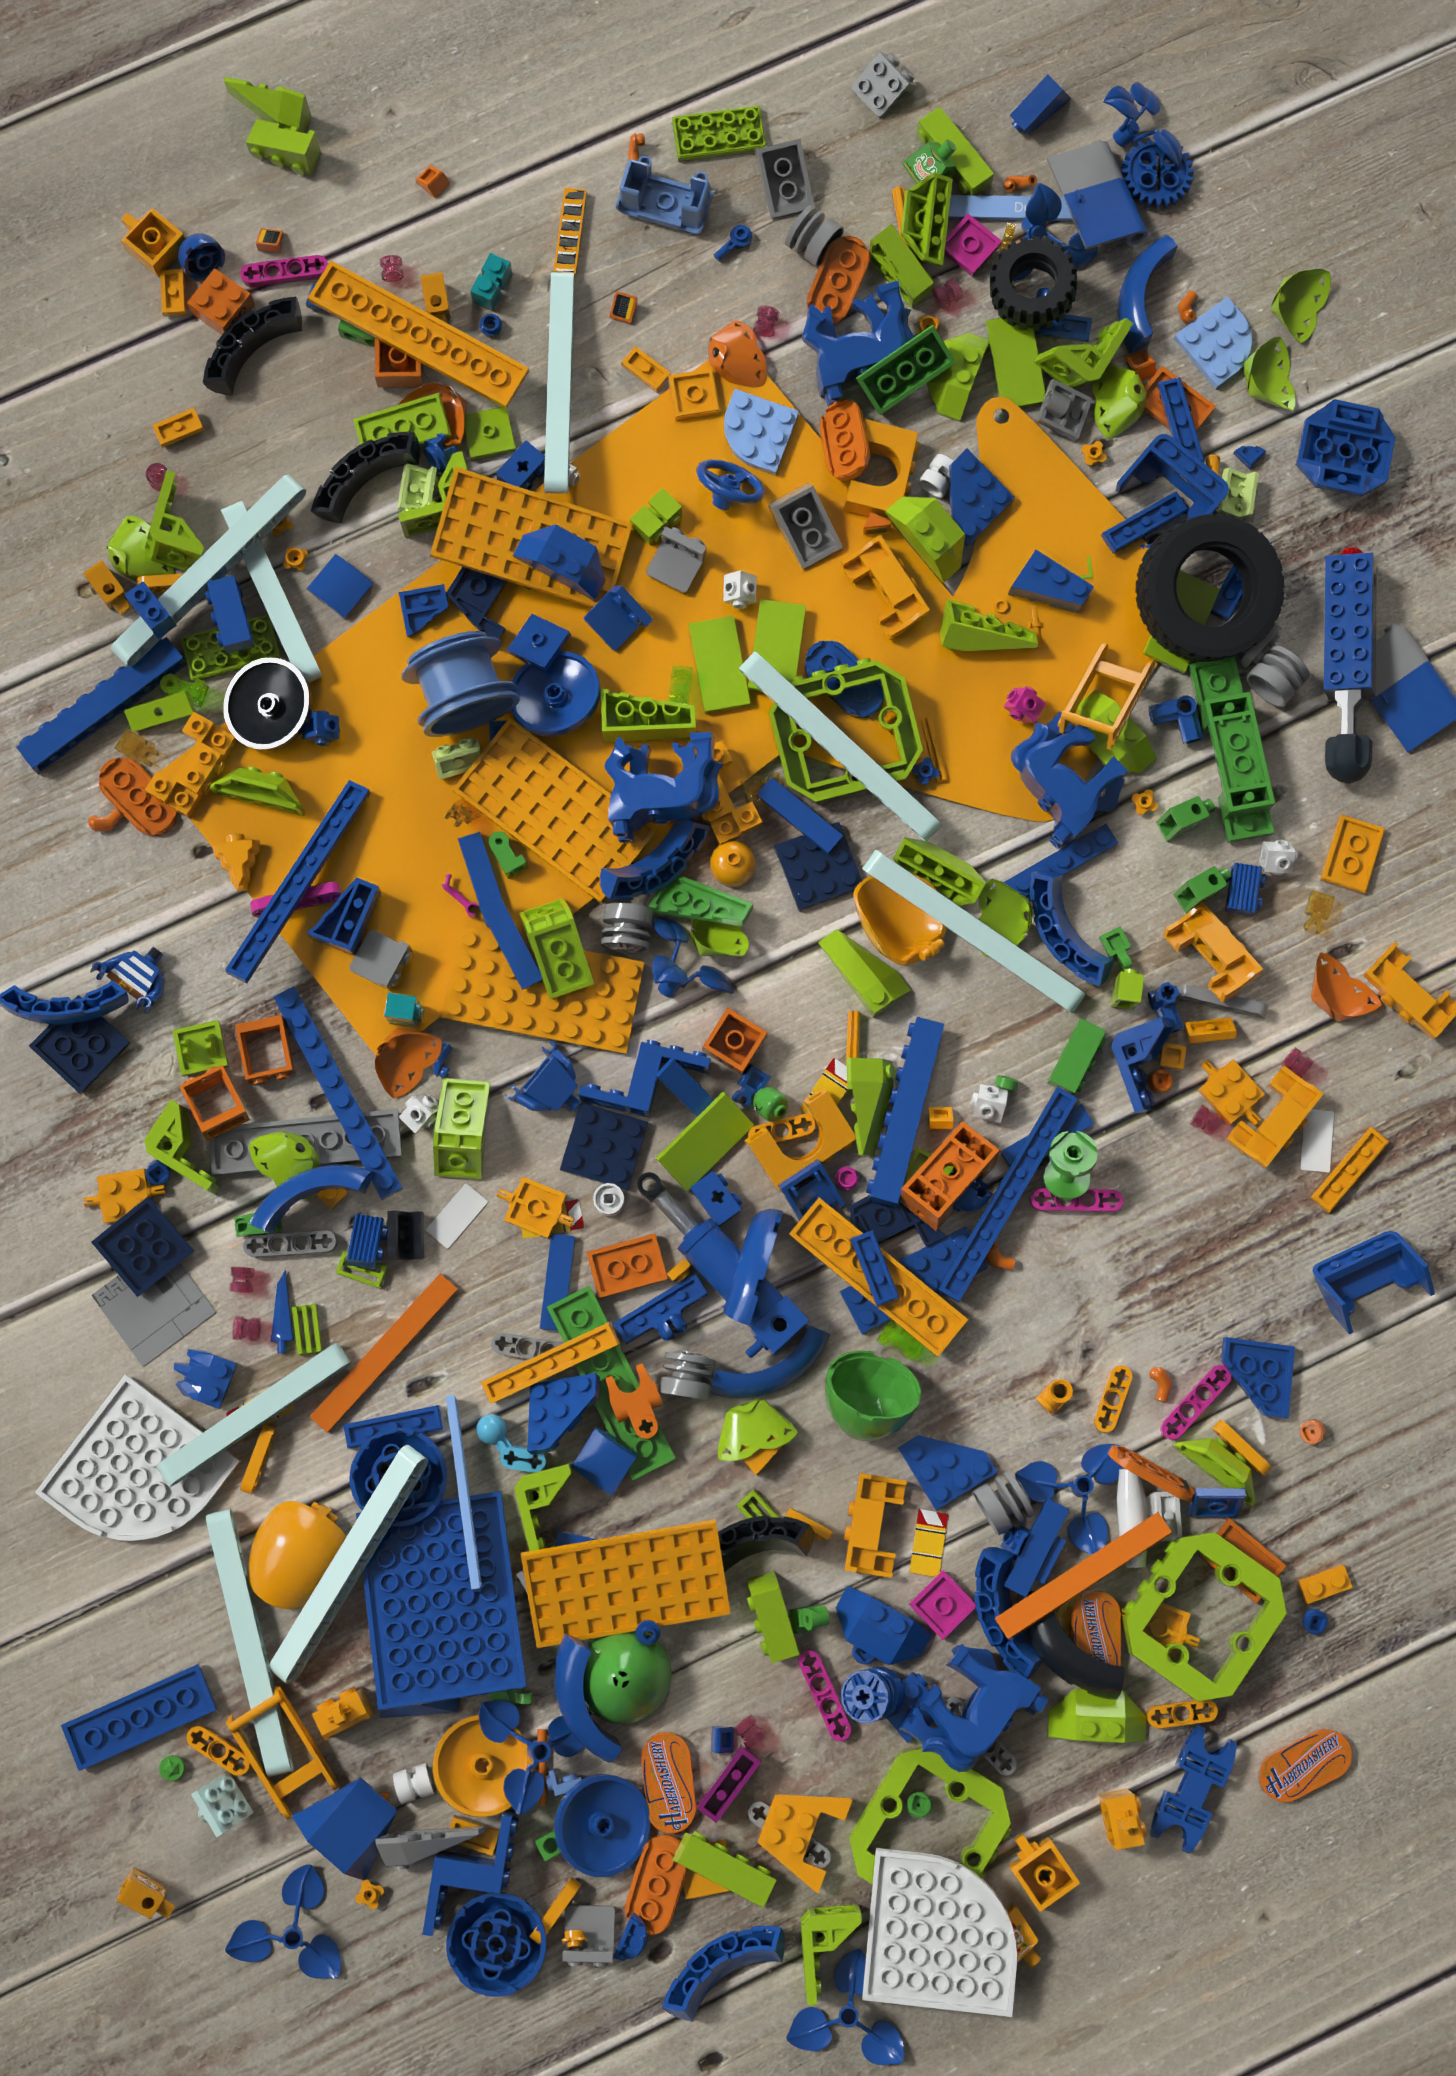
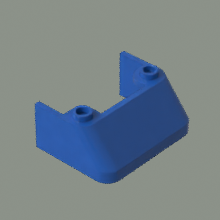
M1167 434L1155 437L1116 485V492L1120 493L1133 477L1137 478L1140 482L1150 483L1161 474L1194 501L1188 510V519L1200 515L1214 514L1226 498L1229 490L1228 484L1224 479Z
M1394 1231L1383 1232L1317 1263L1312 1270L1315 1281L1332 1315L1348 1334L1353 1333L1349 1318L1355 1311L1352 1300L1392 1281L1401 1288H1411L1414 1285L1420 1284L1430 1296L1435 1294L1428 1265Z

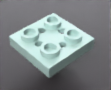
M228 1771L191 1794L199 1807L198 1816H204L200 1820L209 1824L216 1837L222 1835L254 1813Z

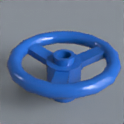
M708 459L700 462L696 468L698 480L708 490L713 492L712 504L721 510H728L730 506H733L734 502L740 504L757 503L762 500L765 494L762 483L755 475L733 463ZM708 469L728 471L735 474V476L726 474L719 477ZM744 481L749 482L755 489V493L751 495L745 494L740 490L741 483Z

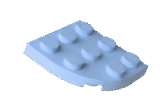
M1229 297L1223 299L1174 336V340L1215 389H1218L1242 369L1244 362L1250 354L1252 336L1248 322Z
M734 389L724 420L725 437L732 452L746 465L776 476L799 411Z

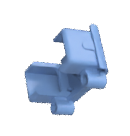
M641 156L638 161L629 160L620 184V194L616 203V209L625 215L692 234H700L715 190L710 192V182L708 181L707 174L702 171L697 172L694 177L691 176L690 178L691 185L652 175V161L648 156Z

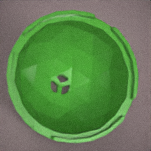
M852 1351L838 1356L831 1362L825 1380V1397L828 1410L836 1425L846 1435L855 1440H880L899 1431L913 1416L919 1405L921 1388L918 1380L905 1365L892 1357L887 1360L875 1356L873 1351Z
M636 1631L588 1640L587 1644L591 1654L584 1672L583 1692L586 1707L592 1714L606 1722L624 1725L644 1720L661 1707L671 1687L672 1671L668 1654L659 1640L650 1645L643 1644L638 1641ZM647 1631L644 1633L645 1636L651 1635ZM624 1671L628 1675L622 1677L618 1672ZM613 1677H616L618 1680L617 1686L613 1682ZM629 1680L628 1685L623 1688V1687H622L623 1682Z

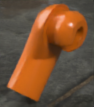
M634 133L630 137L628 161L631 159L639 160V146L645 145L643 133Z
M1192 290L1178 304L1180 319L1187 324L1196 319V313L1193 314L1191 306L1198 299V295Z
M115 808L108 817L91 816L88 819V825L96 832H109L124 815Z
M994 1242L986 1255L990 1265L996 1268L1013 1270L1015 1259L1003 1257L998 1250V1245Z

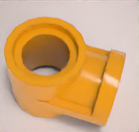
M1064 1379L1053 1380L1035 1400L1047 1413L1053 1416L1065 1402L1070 1400L1073 1389L1071 1384ZM1057 1384L1065 1388V1395L1062 1398L1054 1395L1053 1390Z

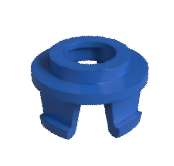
M439 433L437 437L424 442V454L431 467H436L437 471L443 474L452 454L458 451L455 446L444 449L442 442L447 436Z

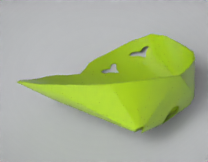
M1311 269L1299 271L1285 277L1273 299L1271 312L1299 343L1306 341L1316 327V312L1324 306L1329 295L1331 286L1330 271ZM1323 277H1325L1323 280L1324 286L1319 282ZM1321 294V296L1318 297V302L1316 303L1314 296ZM1310 319V321L1307 323L1308 327H1306L1304 321ZM1297 333H1303V335H1300V338H1298Z
M1281 336L1268 340L1244 362V376L1246 378L1247 392L1250 397L1293 411L1295 407V391L1288 379L1290 360L1286 344ZM1277 343L1278 348L1281 350V352L1275 350ZM1281 360L1283 361V363L1281 364L1282 367H1283V369H1281V368L1277 365V364H1279V363L1281 362ZM1284 387H1286V392H1287L1288 394L1282 392V390L1284 389ZM1288 401V407H1286L1283 403H1286Z
M1108 364L1107 371L1102 374L1099 380L1094 381L1092 384V392L1096 398L1094 418L1097 427L1108 439L1118 436L1140 418L1145 408L1147 395L1137 372L1114 364ZM1099 382L1103 383V385H1102V387H1101L1100 390H1099V387H1100ZM1135 385H1138L1140 387V394H1137L1135 392ZM1100 407H1102V409L1105 410V412L1102 414V416H1101V412H1102V411L1100 410ZM1104 424L1110 425V432H1108V428Z
M128 515L119 524L106 547L109 560L115 570L136 582L137 578L141 576L174 574L173 567L166 566L167 572L162 568L164 564L151 561L144 550L150 525L139 517ZM127 520L134 521V523L128 524ZM140 527H142V530H144L146 533L139 532ZM114 556L119 557V565L114 561Z
M992 878L986 883L979 896V908L982 913L979 921L984 924L986 923L992 930L1017 946L1024 939L1032 924L1030 901L1027 897L1002 881ZM993 883H995L996 888L990 890L993 887ZM986 897L992 900L988 905H986L988 901ZM1026 912L1029 913L1028 921L1025 919Z
M698 919L692 920V940L697 952L701 956H743L746 954L749 942L747 936L741 931V926ZM737 939H740L739 943H741V945L735 944L737 942Z
M278 1131L259 1136L249 1143L250 1155L255 1167L263 1175L272 1178L277 1187L282 1182L301 1172L320 1167V1160L316 1150L309 1143L308 1139L298 1134ZM296 1145H303L305 1151L298 1152L296 1150ZM254 1146L259 1149L257 1155ZM261 1163H267L268 1170ZM311 1195V1196H309V1197H307V1198H305V1199H306V1200L311 1199L313 1195Z
M756 1399L740 1404L726 1411L717 1447L718 1459L736 1461L752 1456L759 1448L774 1449L791 1441L798 1431L789 1420L764 1399ZM785 1428L791 1429V1432H787V1435H784ZM770 1435H772L774 1438H777V1440L772 1439L769 1442L767 1441V1439L770 1438ZM741 1445L749 1447L748 1449H743V1451L740 1452V1449L742 1447ZM727 1448L731 1452V1454H728L727 1452L723 1454V1452Z

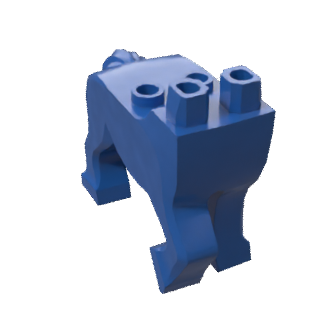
M898 281L877 286L875 290L878 297L887 306L886 316L879 309L874 294L867 296L868 298L862 301L859 298L852 300V306L855 311L864 315L868 320L871 333H850L837 338L832 320L831 306L825 307L824 311L820 312L813 304H810L802 340L817 353V386L820 397H825L827 407L843 398L842 387L848 380L855 379L857 381L856 377L914 338L908 326V317L911 309L904 308Z
M1061 712L1047 725L1035 723V730L1031 737L1017 745L1011 753V761L1014 767L1019 770L1021 780L1027 789L1038 799L1037 803L1040 808L1045 812L1049 811L1054 818L1053 829L1055 832L1048 840L1056 849H1059L1065 842L1069 845L1085 829L1094 814L1109 813L1117 807L1121 788L1125 782V779L1122 777L1128 773V770L1113 756L1103 769L1086 784L1076 772L1058 763L1061 756L1068 749L1075 746H1087L1096 739L1087 727L1078 725L1075 728L1072 723L1067 726L1063 734L1059 733L1060 727H1058V722L1061 718Z
M712 732L689 733L692 742H687V746H679V743H672L674 752L681 758L683 770L675 778L660 774H648L649 757L651 754V748L648 744L641 745V749H634L633 745L626 746L621 737L617 738L615 747L605 762L604 768L615 782L610 797L608 821L613 826V835L618 837L620 843L634 842V831H640L646 823L654 821L655 824H666L672 820L691 819L699 817L715 807L719 799L717 777L723 763L715 761V736ZM628 762H630V772L624 770Z
M962 1644L952 1648L951 1651L954 1657L946 1664V1666L959 1672L977 1686L966 1701L961 1717L955 1716L947 1709L943 1703L942 1691L937 1685H933L928 1691V1696L925 1700H922L919 1706L930 1714L939 1728L928 1726L917 1707L910 1711L899 1728L922 1744V1752L939 1754L951 1769L958 1772H966L974 1767L978 1757L993 1745L1002 1731L1006 1732L1013 1722L1011 1716L1014 1712L1025 1710L1029 1714L1035 1715L1036 1712L1040 1713L1049 1701L1039 1693L1041 1687L1027 1678L1009 1671H998L990 1650L969 1648Z

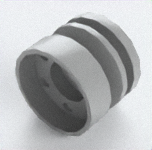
M811 204L803 210L793 223L785 240V245L791 249L794 248V251L798 254L806 249L804 258L816 267H819L830 243L842 237L844 227L831 218L824 222L825 214L822 211L818 212V209Z
M1274 645L1267 652L1268 654L1264 655L1262 663H1257L1246 678L1250 687L1263 700L1276 707H1284L1295 694L1294 690H1298L1309 678L1310 673L1306 665L1294 653L1284 647Z
M629 903L606 904L603 922L613 927L602 929V935L606 937L601 938V946L620 953L649 951L650 943L647 940H650L651 934L641 929L652 927L653 909Z
M688 1351L665 1352V1358L675 1360V1364H663V1368L673 1371V1376L661 1377L659 1393L709 1401L711 1385L701 1382V1378L713 1376V1372L703 1370V1366H715V1360L703 1354Z
M1009 1471L1003 1473L1006 1485H1004L999 1477L994 1478L997 1487L996 1491H993L988 1484H984L972 1491L984 1516L998 1536L1012 1528L1009 1518L1011 1515L1020 1523L1024 1521L1020 1512L1021 1509L1028 1518L1034 1515L1028 1494L1022 1484Z

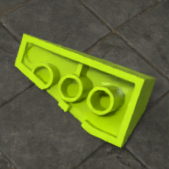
M224 78L227 92L265 121L279 123L282 129L290 130L291 126L298 127V132H306L312 116L305 94L280 86L273 90L263 83L256 87L246 80Z
M946 600L940 630L941 645L945 648L960 651L1037 648L1036 632L1012 622L1001 623L991 613H988L987 616L975 612L976 607L969 604Z
M838 929L818 942L872 1018L911 991L896 970Z
M847 1058L848 1089L853 1090L854 1102L850 1104L851 1111H854L857 1116L858 1122H856L854 1129L858 1154L861 1156L874 1157L896 1074L893 1061L880 1058Z

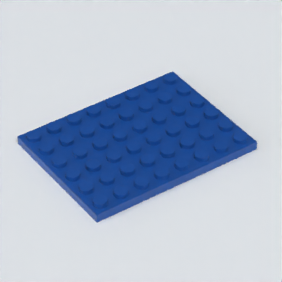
M501 1491L470 1496L482 1583L481 1591L472 1592L459 1498L441 1500L435 1510L419 1522L406 1526H390L363 1570L378 1711L527 1688ZM432 1502L415 1504L409 1510L400 1509L396 1517L401 1518L413 1515L421 1509L427 1508ZM356 1513V1519H358L361 1513Z

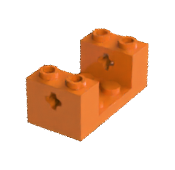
M962 1121L901 1188L900 1203L937 1231L952 1215L953 1204L977 1177L983 1180L995 1167L1000 1150ZM953 1166L956 1168L957 1173L953 1176H948L944 1173V1168Z

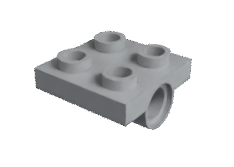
M1053 379L1049 382L1036 422L1076 441L1079 439L1092 398Z

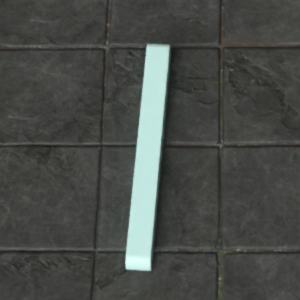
M551 272L544 489L545 493L568 494L575 281L574 273Z
M289 474L283 476L158 598L176 624L206 595L205 591L209 590L207 582L224 578L302 501L306 495V489ZM140 616L113 643L111 651L125 665L131 667L165 635L158 639Z
M754 651L739 667V670L921 839L927 842L942 826L926 808L757 652Z
M876 849L862 868L868 874L1071 1013H1074L1086 994Z
M410 1445L402 1447L395 1456L271 1660L269 1669L286 1684L293 1683L303 1671L424 1472L428 1459Z
M226 1509L207 1514L206 1522L250 1708L252 1709L273 1696L275 1686L271 1670L269 1669V1660L252 1589L247 1577V1568L232 1510ZM277 1704L253 1720L268 1777L293 1771V1761L280 1706Z

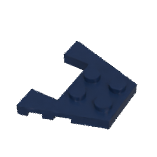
M462 567L446 592L447 597L478 631L485 632L488 637L501 639L506 631L505 627L486 616L508 581Z
M869 1196L849 1206L852 1225L863 1234L873 1230L878 1243L911 1226L915 1227L925 1247L945 1237L940 1230L935 1231L900 1203V1198L896 1208L869 1201Z

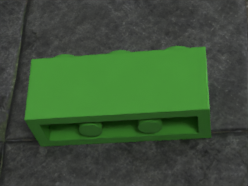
M1080 1018L1047 1084L1055 1088L1058 1086L1071 1095H1074L1076 1091L1080 1093L1086 1082L1083 1079L1086 1070L1091 1072L1097 1060L1093 1058L1096 1050L1101 1051L1107 1040L1103 1037L1106 1030Z

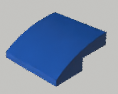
M335 554L306 589L323 604H327L340 617L345 618L373 582L343 558Z
M595 1426L571 1467L595 1486L613 1495L636 1459L637 1453L618 1444L616 1437Z

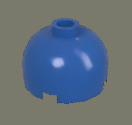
M198 233L188 236L182 242L178 251V260L187 276L195 281H205L214 268L223 267L225 252L212 236Z
M955 1167L951 1170L948 1176H953L957 1173ZM977 1177L953 1204V1209L957 1212L961 1210L965 1212L977 1211L988 1202L993 1193L992 1191L988 1193L986 1191L988 1188L987 1184Z

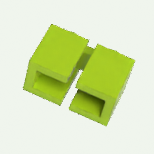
M663 488L648 501L649 508L644 505L630 518L632 529L649 545L654 541L658 542L661 540V534L665 526L673 527L682 518V506Z
M1124 969V972L1121 971L1113 982L1110 1007L1134 1010L1141 1003L1144 975L1138 974V971L1134 969Z

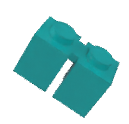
M490 253L481 269L482 275H478L470 293L472 303L493 312L502 295L501 290L504 291L512 275L510 261Z
M388 993L384 1017L390 1024L417 1028L418 1021L422 1022L424 1016V1008H422V1004L418 1001L417 997Z

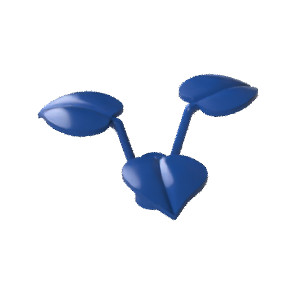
M1139 82L1131 85L1130 92L1122 86L1113 87L1105 96L1103 103L1113 106L1127 117L1124 123L1113 133L1115 142L1119 146L1125 147L1132 140L1136 143L1142 138L1153 135V139L1158 147L1178 168L1181 165L1182 148L1172 133L1166 129L1161 131L1154 129L1138 135L1140 128L1136 121L1144 111L1147 110L1152 115H1156L1160 111V102L1157 96ZM1134 100L1142 106L1139 112L1137 106L1134 104Z
M1037 183L1036 189L1026 206V217L1021 223V228L1026 233L1024 237H1027L1028 240H1034V236H1041L1042 238L1045 235L1049 239L1054 240L1056 244L1060 243L1065 247L1066 251L1064 254L1066 252L1071 254L1073 257L1072 263L1076 264V268L1087 265L1097 255L1098 246L1086 250L1079 233H1075L1070 238L1068 245H1066L1045 230L1044 225L1047 224V221L1055 220L1059 216L1062 203L1054 190L1044 184ZM1033 269L1023 271L1013 281L1026 278Z
M664 917L655 918L653 925L657 933L669 941H675V949L671 960L664 956H656L652 963L655 984L660 983L658 990L662 995L673 998L680 987L685 988L696 977H700V981L711 989L734 994V989L729 979L722 971L715 967L703 965L700 967V972L697 971L690 977H687L685 971L674 964L681 942L687 943L689 941L687 930L672 919Z
M1101 1444L1086 1451L1081 1460V1467L1089 1475H1081L1073 1482L1055 1484L1057 1472L1051 1464L1044 1461L1030 1463L1015 1473V1478L1022 1484L1029 1498L1033 1501L1045 1502L1046 1498H1053L1054 1488L1068 1487L1071 1488L1075 1496L1082 1498V1517H1076L1070 1522L1068 1537L1075 1547L1090 1555L1105 1546L1108 1529L1106 1521L1099 1513L1093 1512L1086 1516L1087 1495L1094 1488L1092 1477L1101 1485L1111 1484L1118 1479L1119 1469H1122V1466L1108 1455L1109 1449L1114 1444Z
M505 1700L485 1701L479 1709V1724L483 1734L489 1740L496 1743L504 1742L510 1734L528 1746L527 1755L532 1760V1763L527 1766L526 1771L520 1768L512 1770L506 1776L503 1783L505 1797L515 1812L522 1815L538 1802L544 1791L543 1775L536 1771L531 1772V1769L537 1766L538 1762H545L549 1759L551 1744L553 1743L554 1751L563 1757H572L578 1754L584 1746L571 1733L562 1716L556 1717L549 1724L548 1733L551 1739L547 1743L541 1741L531 1742L513 1731L518 1726L520 1720L519 1711L514 1704Z
M306 1864L295 1869L283 1884L282 1898L284 1903L291 1906L296 1905L293 1924L284 1929L283 1936L266 1935V1927L260 1921H244L235 1929L225 1948V1952L228 1955L245 1962L263 1960L271 1952V1944L268 1940L272 1939L279 1943L283 1942L288 1949H296L299 1946L306 1947L300 1952L298 1958L299 1967L305 1975L311 1978H338L341 1960L336 1943L330 1937L322 1934L316 1935L311 1943L303 1941V1932L298 1926L300 1906L305 1909L314 1908L321 1902L324 1895L323 1882L313 1865Z
M855 1949L845 1955L837 1965L834 1973V1983L837 1990L844 1993L849 1992L848 2005L840 2010L839 2018L826 2022L825 2015L821 2010L814 2007L804 2008L795 2016L786 2039L790 2044L799 2049L818 2051L825 2048L831 2042L832 2033L828 2026L838 2023L845 2027L856 2025L868 2033L861 2043L863 2055L868 2061L876 2065L900 2064L903 2062L904 2048L897 2029L891 2023L879 2020L874 2023L870 2030L858 2021V2011L852 2006L854 1993L863 1995L866 1956L861 1949Z

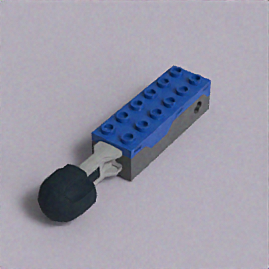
M1356 547L1345 548L1339 555L1325 556L1324 691L1328 700H1335L1342 710L1341 734H1338L1336 737H1330L1325 742V764L1332 778L1349 784L1361 780L1371 768L1373 741L1367 736L1356 734L1357 712L1364 705V698L1376 697L1377 563L1373 552L1363 553Z

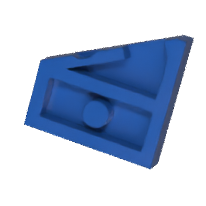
M444 584L399 592L407 637L413 636L449 608Z

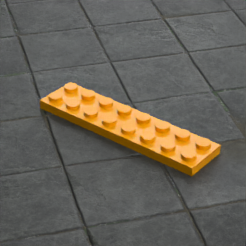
M818 1198L789 1233V1236L876 1306L850 1240L863 1233L821 1198ZM880 1247L899 1298L879 1305L877 1308L938 1357L968 1319Z

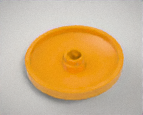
M479 1715L460 1720L444 1733L435 1749L432 1772L436 1788L444 1801L462 1814L472 1817H488L499 1814L511 1807L503 1790L506 1776L517 1768L526 1771L527 1766L532 1763V1760L527 1755L528 1746L510 1734L502 1743L489 1740L481 1730ZM517 1728L513 1729L515 1733L523 1737Z

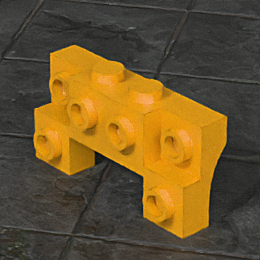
M881 535L875 537L861 549L841 561L840 566L852 584L868 575L891 610L878 617L877 621L889 640L907 631L912 624L929 615L930 609L917 591L918 585L912 577L909 578L907 576L904 563L900 558L896 559Z
M196 712L192 713L182 729L183 734L196 741L177 774L171 779L156 771L145 789L147 794L187 818H190L203 795L208 794L211 790L210 786L213 783L214 777L223 771L225 767L224 761L237 742L235 736L219 728L212 721Z
M723 740L716 742L714 746L715 761L723 763L722 768L731 765L732 759ZM680 761V766H681V768H682V770H683V764H682V761ZM718 774V802L713 809L700 816L703 822L708 821L718 844L721 845L762 826V820L753 802L735 809Z
M1204 902L1198 904L1185 916L1166 927L1162 935L1177 952L1192 944L1218 974L1210 979L1207 987L1222 1003L1240 993L1242 987L1259 978L1263 971V968L1248 953L1245 946L1231 934L1230 929L1222 924Z
M1394 942L1363 976L1379 990L1378 994L1381 996V1001L1386 1006L1393 1007L1398 1012V1016L1402 1021L1411 1025L1415 1024L1433 1040L1456 1016V1002L1449 996L1450 992L1448 990L1435 1000L1402 969L1412 957L1410 955L1405 956L1397 948L1398 944Z
M1286 1066L1281 1067L1267 1085L1282 1098L1258 1129L1254 1131L1241 1120L1225 1139L1228 1144L1242 1155L1246 1154L1262 1168H1266L1282 1147L1286 1149L1294 1140L1291 1135L1296 1129L1300 1131L1308 1122V1119L1305 1117L1324 1094L1315 1086L1297 1076Z
M859 1473L854 1502L850 1501L848 1507V1516H852L850 1526L846 1525L844 1540H848L845 1571L888 1578L893 1577L892 1571L896 1553L879 1551L878 1543L885 1502L904 1504L906 1480Z

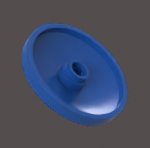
M560 651L547 672L526 663L519 669L512 680L518 686L516 693L520 697V702L511 711L523 728L536 735L559 736L572 732L590 719L599 704L601 685L598 675L585 658L572 652Z
M611 1774L592 1775L576 1783L562 1799L554 1824L555 1840L562 1857L574 1869L593 1877L613 1876L630 1867L641 1855L650 1832L649 1809L642 1793L631 1782Z

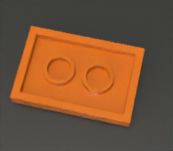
M1161 366L1144 387L1147 392L1144 411L1170 430L1157 384L1158 382L1178 377ZM1181 380L1197 432L1214 411L1216 405Z
M655 1233L586 1252L598 1298L668 1280Z
M1227 1518L1216 1532L1277 1577L1286 1567L1282 1561L1230 1518ZM1198 1554V1556L1201 1559H1203L1207 1564H1209L1213 1569L1216 1570V1565L1211 1563L1202 1555ZM1228 1567L1224 1571V1576L1228 1581L1232 1580L1235 1572L1231 1567ZM1241 1583L1235 1586L1254 1603L1257 1604L1261 1599Z

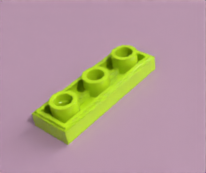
M186 690L127 708L124 712L132 732L191 715L196 710L189 691Z

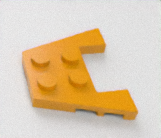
M775 1794L757 1843L812 1890L819 1893L826 1870L804 1862V1855L819 1814L823 1812L845 1821L853 1799L849 1797Z

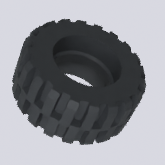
M1034 236V240H1028L1027 237L1020 238V243L1016 244L1013 241L1008 244V250L1002 249L998 254V259L994 260L992 271L990 272V297L992 298L994 309L998 310V315L1002 320L1008 318L1009 325L1014 327L1018 324L1021 330L1033 327V331L1040 330V326L1045 325L1047 329L1053 326V321L1060 322L1064 319V313H1069L1071 310L1072 302H1075L1077 268L1076 264L1072 263L1073 257L1069 252L1064 254L1065 247L1060 243L1055 246L1053 244L1054 240L1046 238V241H1043L1041 236ZM1037 269L1048 273L1054 279L1055 286L1045 296L1026 298L1013 289L1012 281L1023 271Z

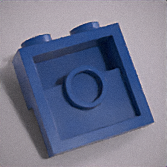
M912 1672L901 1680L905 1692L902 1708L896 1715L887 1718L907 1743L914 1737L899 1728L912 1709L917 1707L928 1726L934 1721L930 1714L919 1706L922 1700H925L929 1694L925 1688L929 1684L919 1673L915 1676Z

